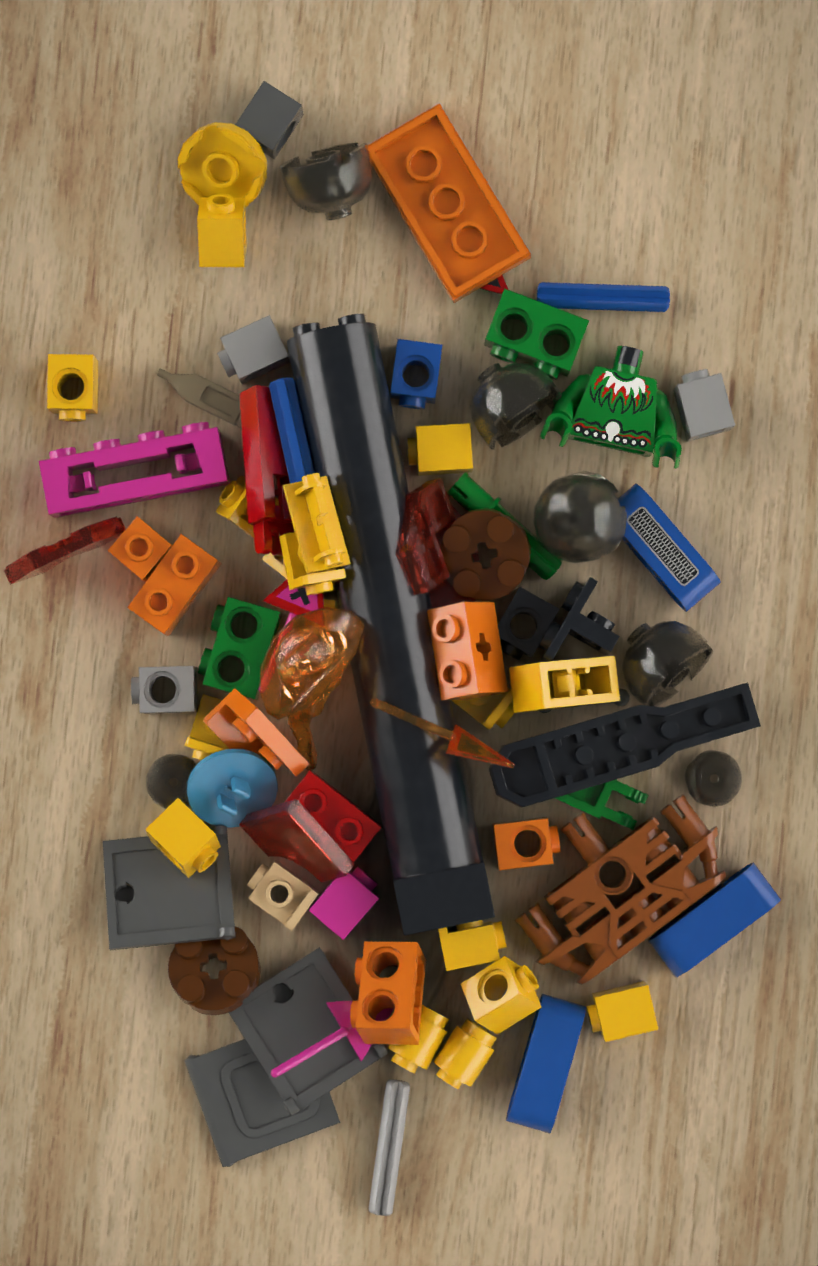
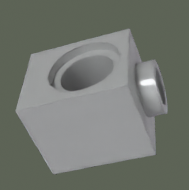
M270 315L220 338L225 347L224 350L217 353L228 377L237 374L241 384L290 363L289 356Z
M703 369L681 376L683 383L678 384L673 392L687 442L730 431L735 426L722 374L709 376L708 369Z
M139 667V677L131 678L132 704L140 705V713L197 712V667ZM161 677H169L176 686L174 698L167 703L158 702L152 693L153 684Z

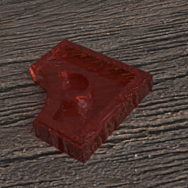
M296 799L248 813L239 824L268 857H282L291 860L307 869L320 882L344 877L355 865Z

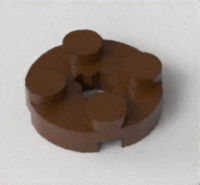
M490 508L471 510L459 516L445 531L439 548L440 567L447 582L454 587L459 595L482 601L495 600L511 593L522 582L531 558L530 543L523 527L509 516ZM486 542L488 549L496 548L498 556L491 559V566L483 567L481 561H474L472 554L478 551V543Z
M235 926L236 937L229 940L217 939L175 944L168 963L170 983L179 998L185 1004L191 1006L193 1010L205 1015L226 1014L240 1007L243 1004L242 1001L249 996L251 991L254 992L261 974L260 959L254 944L241 928ZM213 958H218L220 963H227L226 969L220 970L219 978L211 979L208 972H202L203 966L209 964V960Z

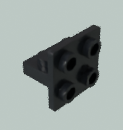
M589 577L584 585L577 581L573 585L561 608L568 611L562 624L560 625L553 621L538 646L545 650L541 660L545 662L552 661L567 634L604 655L612 651L620 637L612 632L615 624L594 611H591L587 617L580 613L598 583L597 580Z

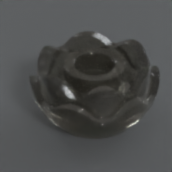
M707 750L698 754L687 766L685 781L689 794L696 802L711 807H719L729 803L738 794L742 784V775L738 763L729 754L716 750ZM713 774L718 776L716 783L710 781V776Z
M167 754L161 756L152 764L147 773L146 787L150 797L158 806L167 809L177 798L187 807L190 806L187 796V782L192 770L196 766L194 760L182 754ZM171 778L178 779L177 786L170 784Z

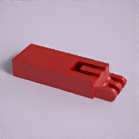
M254 385L239 393L248 524L253 525L255 551L258 554L267 555L271 552L272 555L283 556L279 536L295 532L283 490V485L290 484L270 389L267 386ZM273 475L276 476L278 489L274 490ZM275 496H278L279 505H275Z

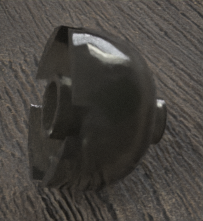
M358 142L347 143L311 152L312 156L306 159L305 164H300L298 156L280 166L284 185L293 202L299 208L309 213H325L326 220H336L351 215V206L363 200L371 187L373 177L372 161L367 143H363L360 146Z
M497 363L487 368L478 377L480 386L475 390L470 404L472 421L479 435L490 449L495 448L496 441L501 447H504L523 437L543 421L539 416L540 411L546 405L553 410L556 401L562 398V393L551 378L540 368L527 363H512L502 368Z
M587 471L562 476L554 480L543 489L534 508L533 523L536 536L543 547L559 560L571 563L590 562L612 553L618 548L625 534L627 520L625 506L620 507L618 498L614 494L618 490L613 483L602 475Z
M662 621L652 627L647 623L642 624L627 639L630 647L623 657L622 664L625 684L638 702L646 706L657 707L679 692L674 687L687 676L692 680L702 670L710 659L713 650L707 644L704 637L689 625L678 621Z

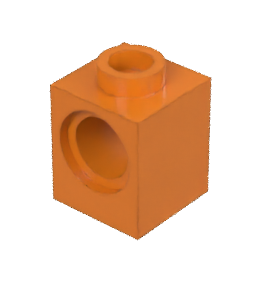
M136 516L108 549V552L146 582L172 545Z
M547 817L492 824L499 870L554 864L553 854L561 853L558 827H549ZM524 830L536 832L540 839L539 849L530 856L519 854L514 846L516 836Z

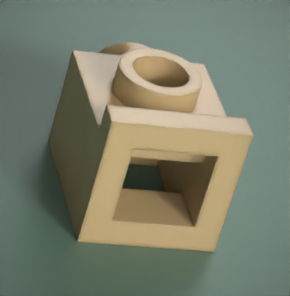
M277 860L270 868L262 863L247 884L248 887L254 890L248 899L291 931L320 893L319 890ZM276 885H283L288 890V898L283 902H277L271 896V890Z

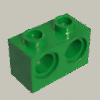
M504 288L486 335L484 346L492 348L490 355L512 364H515L517 358L534 364L532 371L557 380L559 374L568 377L589 320ZM508 319H518L525 325L526 334L521 339L510 340L503 335L501 325ZM553 334L562 336L568 343V351L561 356L550 355L543 346V341L546 337Z
M230 597L227 598L225 606L218 604L210 630L217 632L213 649H204L198 669V674L205 676L203 685L231 692L235 688L245 697L258 700V689L268 666L282 613ZM242 613L252 614L257 621L256 632L246 639L238 638L232 629L234 619ZM231 656L239 657L245 667L243 676L236 682H227L220 674L221 663Z

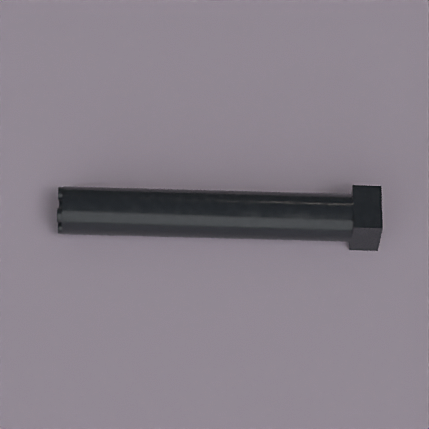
M352 314L338 318L339 325L321 329L318 322L296 326L293 328L294 337L287 340L286 343L315 473H319L320 477L327 476L351 563L350 565L335 568L336 570L345 569L346 578L338 580L334 584L393 875L403 935L405 936L494 918L495 915L463 759L460 756L446 754L453 728L456 729L451 700L441 701L427 614V610L432 609L377 329L374 323L366 322L365 314ZM458 743L456 753L461 754L460 744Z

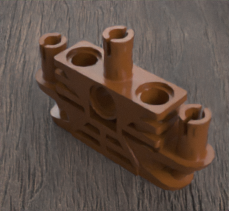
M684 794L672 801L683 815L682 818L673 806L669 804L660 811L687 845L681 851L675 843L669 842L668 838L670 836L665 830H660L658 827L660 823L654 816L649 817L611 847L607 846L586 818L584 812L576 816L573 820L582 830L583 836H580L571 822H568L560 830L567 836L587 865L544 896L549 905L554 906L557 916L560 919L563 918L565 921L563 924L570 934L563 938L540 908L539 903L528 909L538 923L537 927L532 924L524 912L515 919V922L520 925L541 953V956L535 962L541 965L550 963L564 971H571L579 975L576 983L582 985L623 957L726 878V872H718L716 864L718 857L714 839L718 836L717 826L709 830L688 803ZM673 855L677 859L650 880L646 878V875ZM698 855L703 863L705 878L700 880L696 878L688 867ZM609 861H616L623 868L622 880L614 886L602 884L599 878L600 868ZM634 874L641 886L613 906L605 894L619 895L625 892L630 887ZM602 908H606V913L578 933L576 930L578 926ZM583 945L592 957V960L587 965L576 959L569 952Z

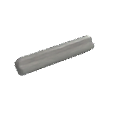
M393 1079L386 1082L368 1208L369 1212L375 1215L389 1216L393 1213L410 1092L409 1083L402 1080Z

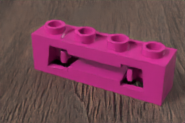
M199 422L183 426V434L165 437L164 431L159 430L137 435L138 442L121 445L120 439H110L94 443V451L77 454L75 447L50 451V459L39 461L48 515L57 518L228 485L230 480L221 432L218 427L209 428L208 422ZM195 448L196 452L174 455L176 468L180 474L202 469L203 472L179 478L172 476V473L98 486L99 493L74 497V493L97 490L94 474H91L90 471L73 476V471L95 467L99 471L171 458V452Z

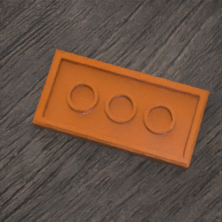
M440 103L362 149L363 154L453 303L531 258V253Z

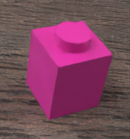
M358 866L353 872L344 867L310 906L309 911L344 940L379 899V895L373 891L378 883Z

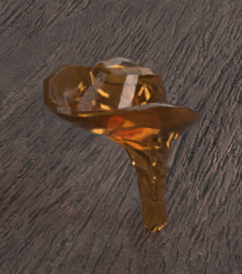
M324 607L295 616L272 638L260 667V695L268 714L277 720L288 717L287 722L297 740V751L309 763L306 767L307 770H313L317 766V750L310 730L311 719L321 715L329 695L341 684L342 675L357 652L364 630L361 619L352 611Z

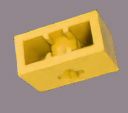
M615 656L538 662L509 667L514 713L620 701Z

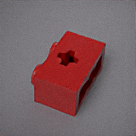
M309 770L281 806L352 863H354L382 827L381 824L313 770Z

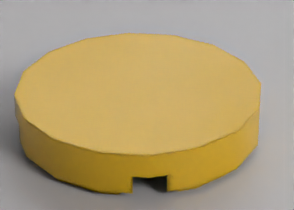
M214 122L200 127L183 143L177 159L178 169L180 168L182 176V186L197 205H199L200 197H210L214 194H229L234 198H245L246 208L262 192L267 179V160L260 144L248 131L231 123Z

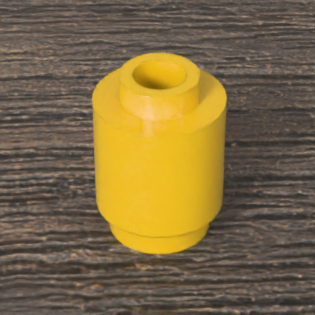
M422 1005L419 1045L389 1044L387 1048L395 1052L391 1061L414 1074L419 1066L427 1070L447 1034L444 1028L449 1019Z
M466 1018L461 1027L458 1025L455 1027L433 1061L440 1067L436 1075L456 1089H459L463 1083L472 1087L495 1051L492 1046L497 1037L474 1021Z

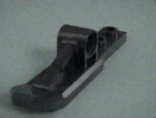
M747 682L666 707L634 706L502 745L496 757L512 768L491 764L489 772L496 795L521 808L659 767L677 751L760 727L761 724Z

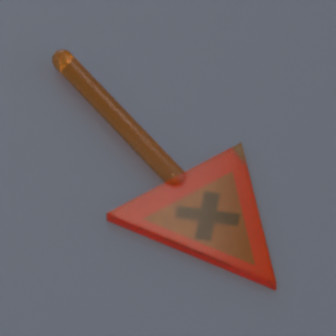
M373 698L370 701L371 706L449 740L446 754L510 768L515 766L510 760L457 724H455L453 731H450L377 698Z

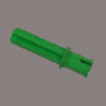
M467 472L446 493L453 497L467 511L480 508L495 509L521 525L526 532L531 548V558L528 566L542 579L548 580L560 568L562 564L561 559L499 504L500 497L494 499Z

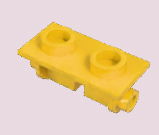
M313 473L303 476L301 478L302 481L283 485L306 574L350 565L349 555L327 476L320 477L319 473Z

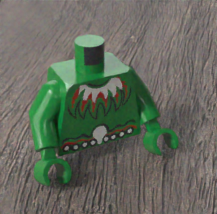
M617 346L612 369L595 366L592 374L579 375L557 397L551 415L546 419L540 433L541 439H545L547 432H557L562 438L559 444L561 447L569 439L650 457L653 453L652 465L655 468L659 467L660 457L667 456L673 459L674 469H677L682 451L681 445L677 441V424L667 395L657 389L656 379L639 375L644 352L628 346Z

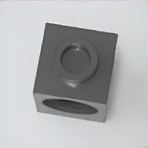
M263 81L235 125L248 131L260 144L263 153L275 159L303 117V108L300 103Z

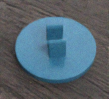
M244 749L221 750L205 757L194 767L187 782L188 801L194 813L209 824L215 826L222 825L227 828L244 826L261 818L274 804L278 792L277 777L271 764L259 754Z

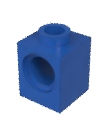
M397 339L390 395L391 398L399 399L398 406L424 410L426 403L435 404L443 345ZM412 365H419L427 370L429 379L423 386L411 387L403 379L404 371Z

